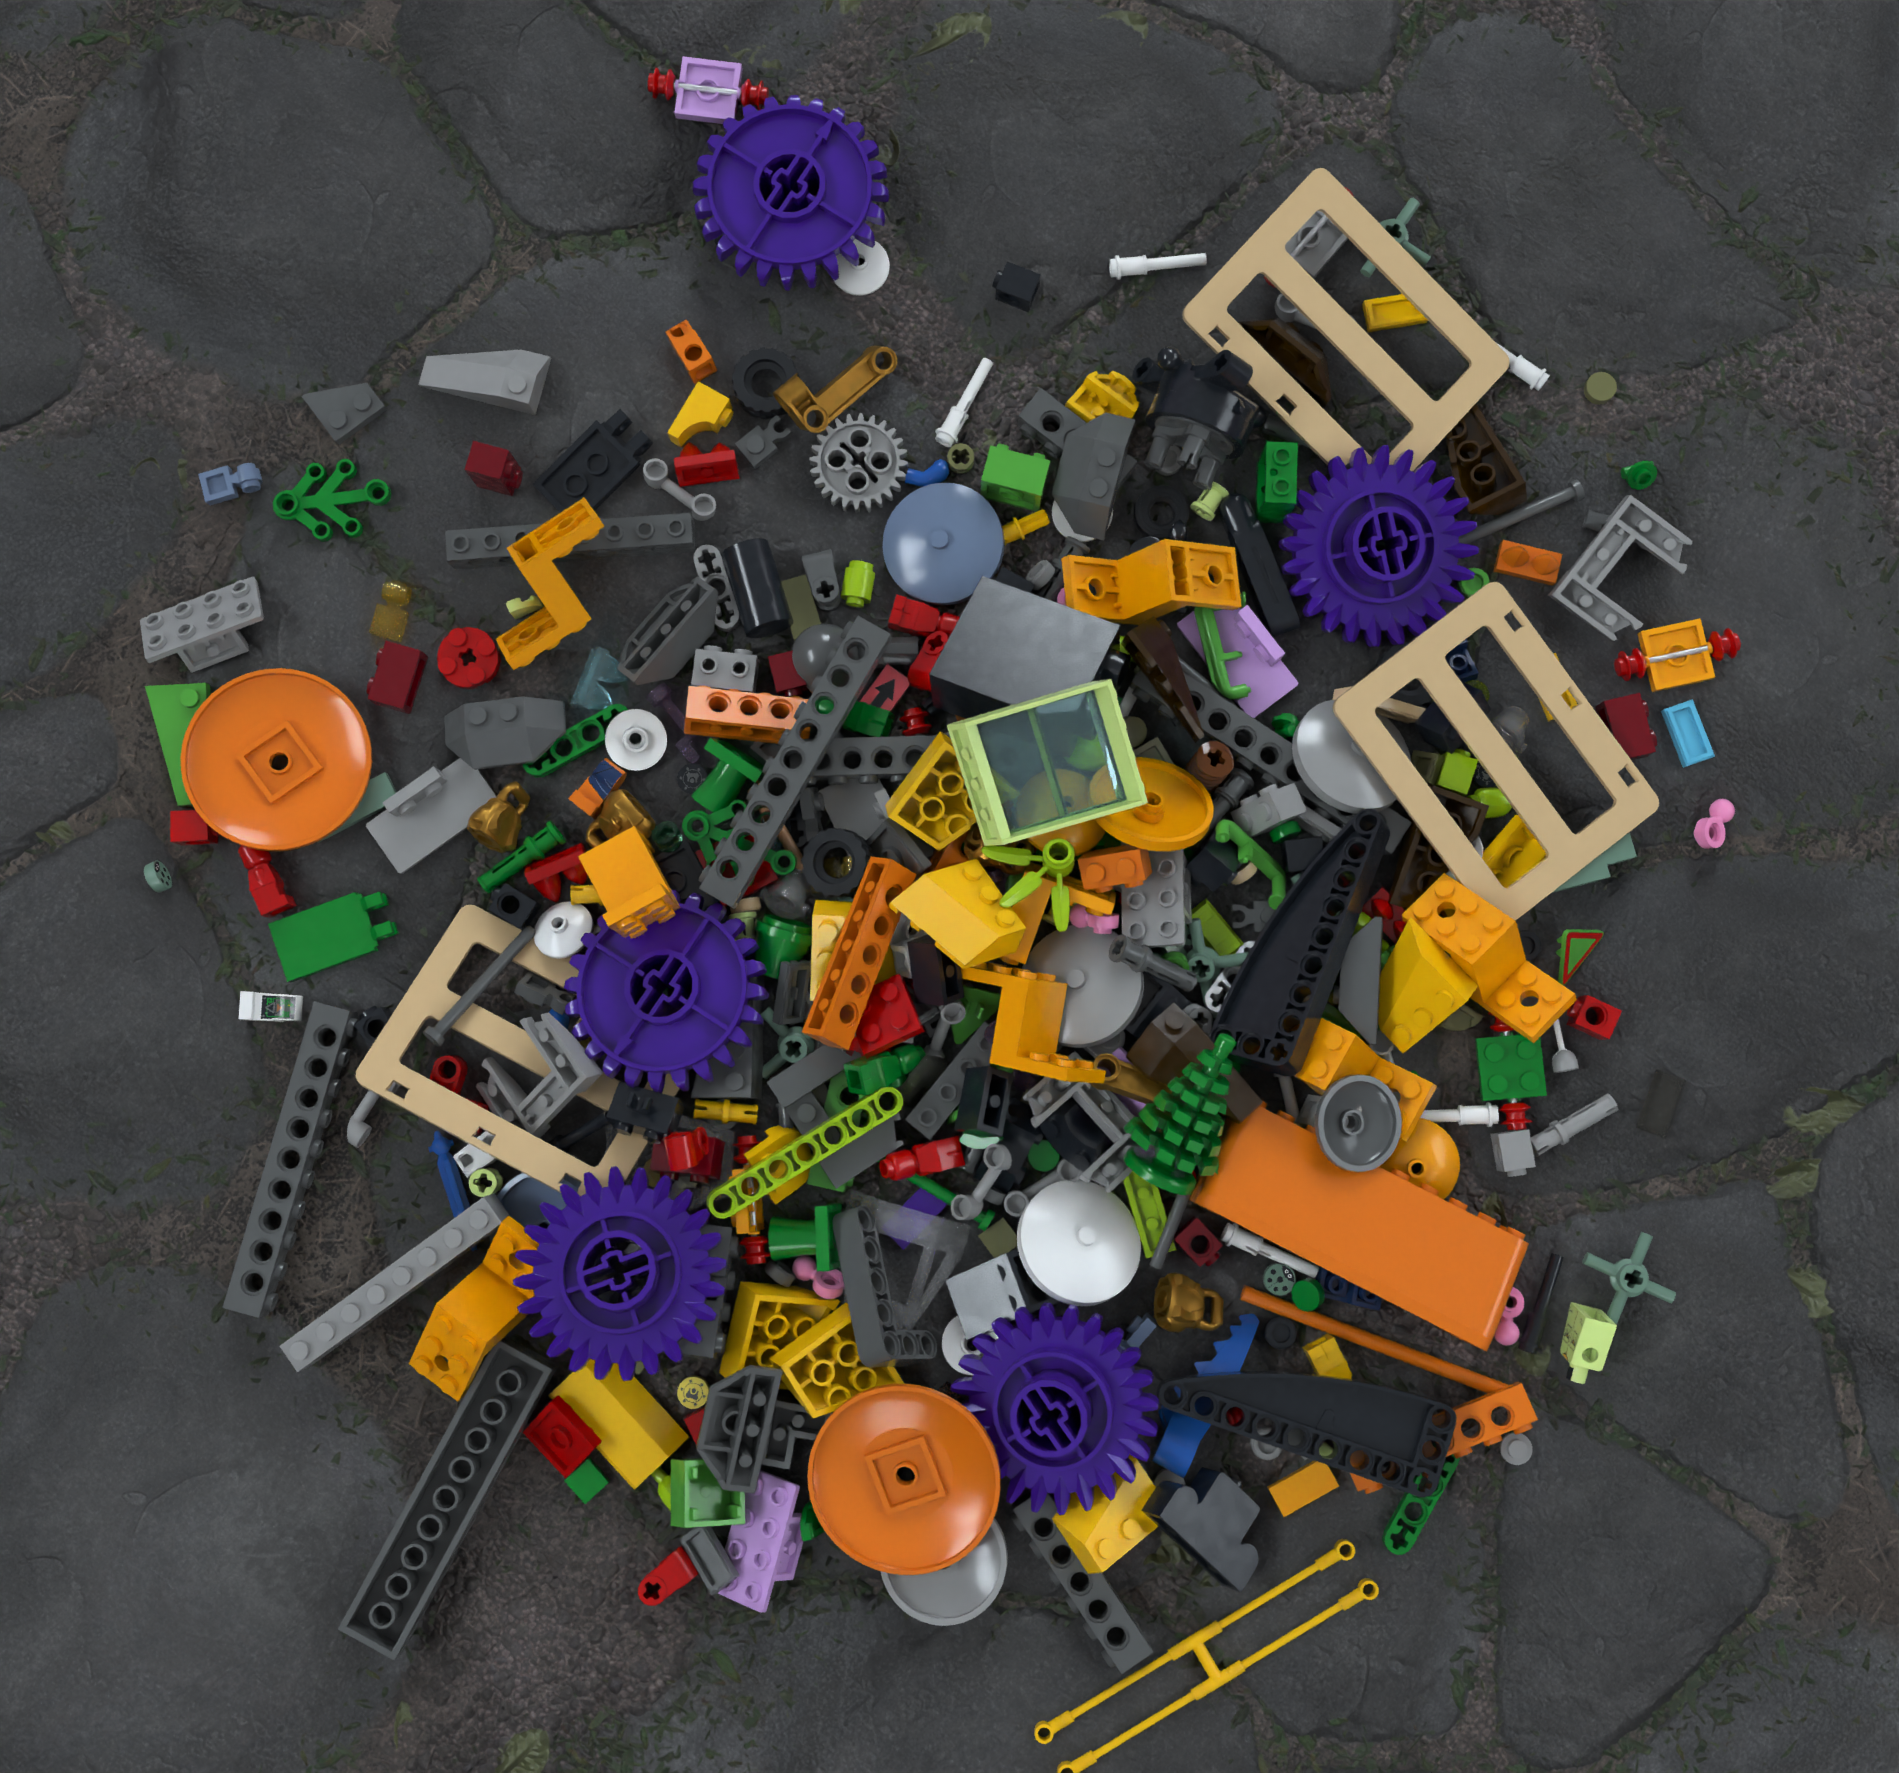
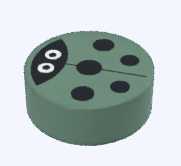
M155 860L145 865V879L155 892L161 893L172 887L171 876L162 862Z
M1274 1263L1264 1271L1263 1283L1269 1292L1279 1296L1286 1295L1292 1291V1287L1296 1283V1277L1289 1266Z

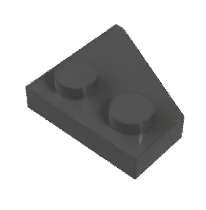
M368 383L312 392L302 396L338 445L387 410Z

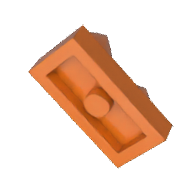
M1502 540L1499 545L1493 572L1553 586L1557 580L1562 554Z

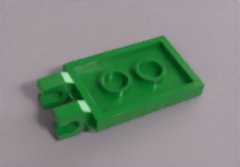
M354 892L268 923L287 982H294L377 952L378 941L399 934L395 922L387 921L372 926L368 914L389 905L386 894L377 892L362 897L361 893Z

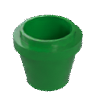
M764 914L763 918L756 919L754 929L757 930L756 942L760 948L755 951L754 960L762 962L767 967V973L763 975L779 979L781 961L790 963L793 960L800 962V960L804 959L812 944V927L790 918L772 914Z

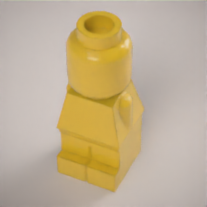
M1329 1333L1302 1347L1316 1374L1352 1379L1353 1375L1347 1360L1342 1355L1335 1338Z

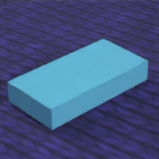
M1693 699L1661 711L1683 768L1715 757Z

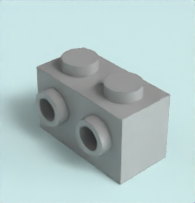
M710 645L704 646V650H695L691 686H708L712 689L721 690L738 689L742 692L756 693L760 662L757 655H753L752 651L735 649L734 653L722 652L723 649L721 647Z
M1295 783L1281 788H1278L1276 784L1263 788L1259 791L1260 797L1255 794L1239 801L1241 807L1230 813L1234 822L1252 838L1274 829L1307 812Z

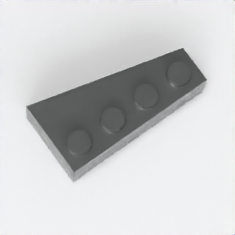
M765 975L749 978L750 983L758 984L764 988ZM749 1000L748 1006L761 1014L764 1011V1000ZM764 1021L760 1025L746 1022L741 1023L739 1028L750 1038L753 1043L752 1046L746 1048L730 1041L726 1047L733 1056L735 1066L730 1068L722 1064L715 1057L708 1060L714 1077L713 1081L708 1083L697 1074L690 1098L701 1100H762Z

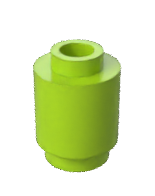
M852 560L849 562V567L845 568L841 598L846 600V605L863 608L864 604L871 602L875 579L874 566L871 563Z

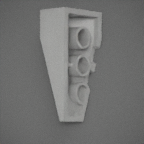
M525 350L426 356L418 385L536 415L551 357Z

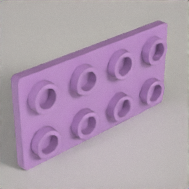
M1248 605L1242 609L1214 611L1223 652H1242V657L1237 660L1225 662L1230 686L1246 684L1247 687L1251 688L1248 697L1233 700L1243 712L1255 718L1297 687L1298 681L1281 661L1285 652ZM1193 611L1178 622L1177 628L1206 664Z
M760 1470L755 1494L745 1493V1524L731 1525L725 1546V1551L740 1576L718 1592V1594L762 1613L767 1611L774 1582L793 1580L803 1545L800 1530L801 1513H793L800 1489L799 1485Z

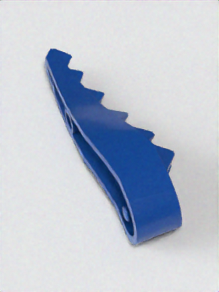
M1255 1314L1240 1315L1239 1319L1242 1325L1230 1326L1232 1337L1229 1340L1213 1343L1217 1355L1212 1361L1195 1362L1194 1365L1198 1374L1241 1370L1260 1322ZM1175 1386L1174 1390L1178 1398H1180V1388ZM1202 1396L1196 1400L1194 1406L1196 1412L1206 1413L1211 1407L1209 1397ZM1162 1405L1158 1413L1164 1432L1152 1461L1184 1478L1199 1443L1211 1424L1171 1411Z

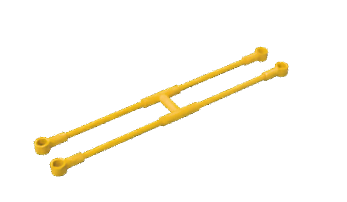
M1347 1539L1338 1540L1334 1549L1316 1559L1315 1563L1222 1620L1218 1622L1215 1620L1203 1629L1169 1648L1166 1654L1072 1711L1067 1710L1049 1722H1038L1034 1728L1035 1738L1039 1743L1047 1744L1053 1739L1056 1732L1073 1723L1076 1717L1170 1660L1175 1661L1191 1650L1195 1652L1209 1677L1192 1688L1191 1692L1095 1751L1090 1750L1072 1762H1061L1057 1767V1773H1061L1064 1768H1070L1073 1773H1080L1096 1763L1099 1757L1195 1699L1198 1701L1210 1692L1228 1683L1245 1672L1247 1667L1339 1611H1346L1364 1599H1375L1379 1593L1378 1585L1372 1579L1364 1578L1359 1581L1358 1588L1338 1599V1603L1243 1661L1238 1660L1221 1671L1204 1644L1221 1633L1222 1629L1318 1570L1323 1571L1341 1559L1347 1561L1352 1559L1355 1555L1354 1545ZM1348 1544L1350 1546L1349 1553L1345 1555L1340 1554L1341 1546ZM1367 1584L1373 1585V1591L1370 1594L1363 1593V1588ZM1041 1728H1047L1050 1733L1046 1737H1041L1038 1731Z

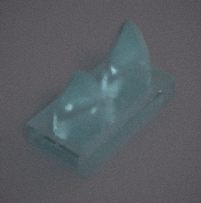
M599 646L592 648L570 705L579 709L601 710L613 704L609 693L603 686L598 684V680L607 683H618L629 679L617 670L620 662L609 655L610 651Z

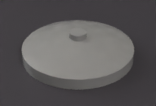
M1328 700L1316 705L1299 722L1292 740L1294 763L1304 783L1322 801L1344 812L1358 814L1364 809H1373L1379 812L1388 808L1397 798L1333 712L1335 700ZM1376 714L1411 761L1408 747L1399 730L1387 717Z
M1069 925L1065 932L1056 930L1043 938L1032 949L1026 964L1022 967V969H1028L1035 973L1041 972L1056 975L1055 981L1068 984L1058 1044L1062 1046L1084 1048L1102 1044L1122 1032L1132 1021L1139 1009L1144 991L1143 972H1135L1129 965L1121 961L1116 963L1110 960V945L1119 936L1114 931L1111 934H1098L1093 932V927L1077 928L1073 925Z
M994 1518L980 1543L961 1560L946 1568L919 1575H898L880 1572L889 1595L908 1615L932 1625H956L969 1621L981 1614L998 1595L1007 1572V1545L1002 1529Z

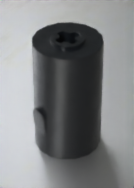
M763 538L749 539L725 549L721 556L746 637H768L791 627L793 618L768 540Z

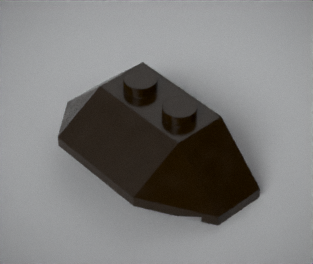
M1280 318L1238 322L1323 409L1327 407L1331 399L1327 356L1316 342L1306 340L1300 335V331L1295 325L1290 322L1285 323Z

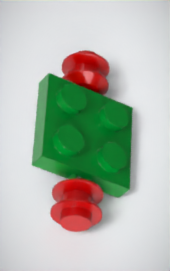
M1495 1016V1023L1489 1027L1496 1032L1503 1033H1500L1498 1037L1475 1039L1481 1101L1507 1099V1102L1511 1103L1504 1104L1499 1108V1111L1506 1113V1120L1501 1122L1500 1125H1507V1130L1527 1129L1526 1123H1530L1532 1120L1525 1118V1111L1530 1109L1531 1106L1524 1102L1517 1103V1101H1521L1520 1098L1547 1096L1541 1039L1539 1038L1535 1043H1532L1523 1035H1513V1032L1509 1031L1515 1030Z

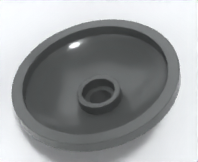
M1349 1075L1335 1081L1322 1095L1315 1114L1316 1138L1324 1155L1337 1167L1354 1172L1373 1170L1382 1165L1392 1155L1400 1139L1402 1128L1400 1107L1393 1092L1382 1081L1368 1075ZM1346 1117H1348V1120H1349V1123H1348L1347 1126H1345V1119H1346Z

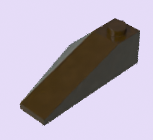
M1475 404L1446 435L1452 474L1455 479V491L1459 498L1468 497L1470 502L1465 508L1469 514L1500 515L1527 501L1526 482L1477 404Z
M1153 616L1129 631L1122 640L1121 645L1196 743L1204 737V733L1174 643L1170 638L1172 632L1163 620L1158 622Z
M1428 785L1472 844L1479 835L1489 806L1434 785ZM1410 816L1408 820L1412 823L1404 834L1388 903L1408 909L1443 873L1446 874L1449 871V868Z
M1172 1003L1150 1023L1126 1054V1059L1149 1080L1157 1084L1161 1082L1168 1085L1174 1077L1181 1078V1076H1184L1181 1071L1190 1062L1204 1065L1196 1058L1203 1049L1213 1050L1215 1045L1194 1020L1175 1003ZM1232 1067L1231 1075L1220 1073L1230 1082V1089L1228 1095L1217 1094L1227 1101L1226 1114L1224 1115L1220 1112L1218 1114L1241 1124L1263 1101L1236 1069Z

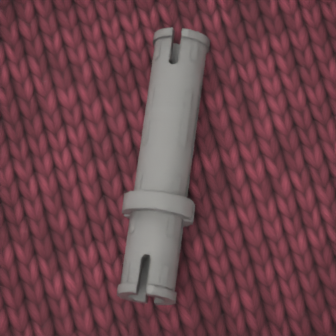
M1607 1093L1560 1121L1554 1120L1549 1124L1550 1127L1531 1137L1533 1153L1538 1157L1558 1144L1564 1145L1568 1143L1569 1138L1617 1112L1619 1110L1616 1107L1617 1103Z

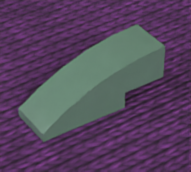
M1630 833L1618 840L1552 893L1611 877L1608 870L1609 865L1636 858L1637 855Z

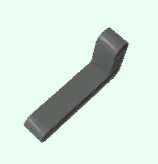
M860 1205L835 1214L832 1221L857 1351L861 1362L866 1367H907L935 1358L938 1349L932 1333L927 1330H897L872 1211L866 1205Z

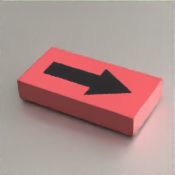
M887 664L860 702H866L869 705L892 712L910 687L908 678Z

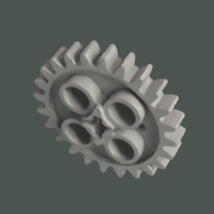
M862 413L859 414L857 421H853L851 415L847 414V423L844 424L836 418L835 429L827 426L825 428L827 436L817 435V440L821 446L812 445L811 447L812 452L818 455L809 458L810 464L817 466L810 470L812 477H819L814 482L815 487H824L821 492L823 498L832 495L831 504L833 506L842 501L843 511H846L849 505L852 504L854 505L855 513L859 512L860 505H865L867 511L871 512V503L873 502L882 508V498L885 497L892 501L891 489L900 492L901 486L897 480L905 481L906 474L900 471L908 469V462L901 460L907 457V449H899L903 445V439H894L896 435L895 428L886 431L887 423L885 420L876 425L875 415H872L869 421L866 422ZM857 437H863L868 440V443L863 447H855L852 444L853 440ZM845 444L857 461L861 462L864 460L865 469L873 477L877 478L878 482L874 483L859 464L854 466L852 456L841 448L840 445ZM835 457L845 459V463L841 467L831 466L830 461ZM877 459H885L888 462L887 467L884 469H876L872 464ZM854 479H863L866 482V485L861 489L850 487V483Z

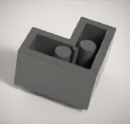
M777 1395L761 1465L790 1470L797 1438L815 1441L821 1427L833 1412L813 1419L796 1398Z

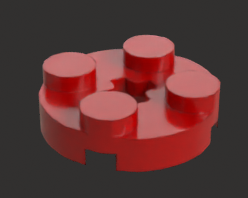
M473 627L455 628L449 632L448 636L443 639L437 653L438 669L456 687L475 689L478 688L477 686L490 682L496 676L500 667L501 657L497 645L486 632ZM468 651H473L472 655L476 657L475 663L469 662L468 666H464V660L461 659L462 655L467 654Z

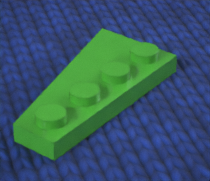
M207 683L145 686L177 805L180 807H193L182 780L181 749L185 732L191 719L201 704L210 696V685Z

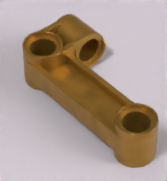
M870 346L866 348L858 359L815 395L811 393L805 383L797 376V373L775 390L773 395L780 406L795 422L796 426L805 431L819 433L825 430L833 419L880 379L893 372L897 365V356L891 348ZM881 352L884 361L882 366L878 368L875 364V358ZM814 410L816 420L813 425L809 426L807 415L810 411Z
M1100 1054L1094 1060V1068L1105 1067L1111 1073L1110 1077H1105L1104 1083H1090L1092 1087L1098 1090H1108L1144 1104L1154 1103V1097L1163 1089L1169 1094L1172 1092L1167 1085L1161 1082L1157 1084L1149 1080L1134 1065L1118 1060L1112 1054Z

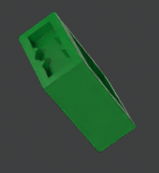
M1267 441L1256 463L1255 516L1260 523H1283L1284 515L1291 513L1296 505L1298 443ZM1263 487H1265V493L1261 491Z

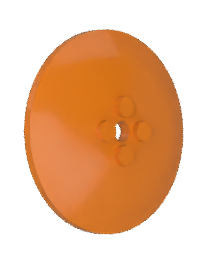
M294 669L258 670L241 675L222 685L195 712L185 732L181 749L183 784L191 804L200 817L213 830L226 839L248 848L263 851L298 849L318 842L336 831L351 817L360 804L368 787L372 769V747L369 733L363 718L354 704L345 694L328 681L313 674ZM278 755H285L288 758V764L282 770H275L272 767V761Z
M881 1385L862 1391L846 1400L828 1417L821 1427L811 1449L808 1462L807 1477L810 1500L817 1519L826 1534L843 1552L854 1560L875 1570L890 1574H926L941 1570L961 1560L986 1535L993 1522L999 1503L1001 1490L999 1460L995 1447L983 1425L965 1406L942 1392L921 1385ZM901 1467H908L914 1472L915 1478L911 1481H904L898 1476L897 1470Z

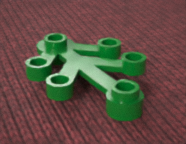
M342 459L337 463L336 470L316 495L305 496L314 483H322L327 477V471L321 464L311 463L306 468V474L293 490H284L275 496L273 510L283 520L291 521L297 519L309 528L314 537L319 541L326 542L332 538L333 529L326 522H318L305 511L318 508L339 524L349 537L357 538L363 532V525L356 518L348 517L335 506L369 501L375 506H383L390 501L392 493L390 487L380 479L369 481L364 489L335 493L345 479H352L357 473V468L351 460ZM345 465H351V470L348 473H342V468ZM315 469H321L318 477H312V472ZM379 490H383L384 496L380 499H376V492ZM288 502H294V507L291 510H285V505ZM356 523L357 529L354 532H349V525ZM322 527H326V534L323 536H319V529Z
M742 799L734 800L728 807L711 814L695 810L688 813L683 819V832L688 839L698 842L707 862L706 866H710L711 862L717 858V855L714 854L715 850L711 839L720 842L723 837L728 839L733 829L726 831L715 825L736 815L733 810L736 803L742 804L745 810L748 805L746 801ZM770 811L761 813L754 821L762 823L763 816H770ZM695 820L703 822L704 828L702 831L694 829L693 823ZM748 835L742 836L738 841V847L742 851H748L754 846L753 841L744 838ZM770 849L764 859L771 863L774 872L780 875L791 873L797 865L795 854L788 849H781L779 851ZM781 856H787L790 859L788 867L780 865L779 859ZM730 862L736 876L738 865L735 862ZM726 864L722 869V873L725 871Z

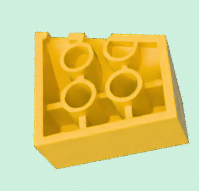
M941 731L885 804L889 818L938 851L967 832L970 826L977 822L951 738ZM989 765L1001 804L1008 799L1012 800L1018 796L1020 791Z
M978 859L922 875L892 900L888 906L896 914L901 912L911 920L910 925L918 932L923 930L935 940L934 945L962 969L1015 953L1026 930V927L1011 906L1008 908L1000 906L999 902L1003 895Z
M815 900L812 914L810 1001L815 999L852 902ZM890 944L874 985L897 975Z
M1411 917L1380 974L1378 1024L1381 1032L1402 1053L1464 1005L1478 987L1467 973Z
M740 1281L719 1373L726 1378L749 1365L774 1368L769 1358L828 1316L831 1310L834 1311L840 1301L836 1298H823L814 1291L798 1286L785 1287L779 1284ZM781 1379L779 1389L789 1390Z
M846 1302L769 1358L774 1368L782 1369L781 1379L813 1419L834 1412L846 1400L867 1389L887 1384H904L895 1367H866L861 1362L857 1351L849 1306Z
M1130 1454L1128 1458L1133 1462L1136 1469L1135 1480L1131 1484L1115 1472L1113 1475L1116 1480L1117 1492L1114 1499L1110 1501L1099 1486L1095 1485L1093 1486L1094 1502L1091 1510L1085 1511L1080 1503L1077 1492L1071 1493V1499L1065 1514L1059 1515L1056 1511L1052 1518L1088 1574L1103 1573L1158 1527L1142 1511V1508L1156 1487L1139 1461Z

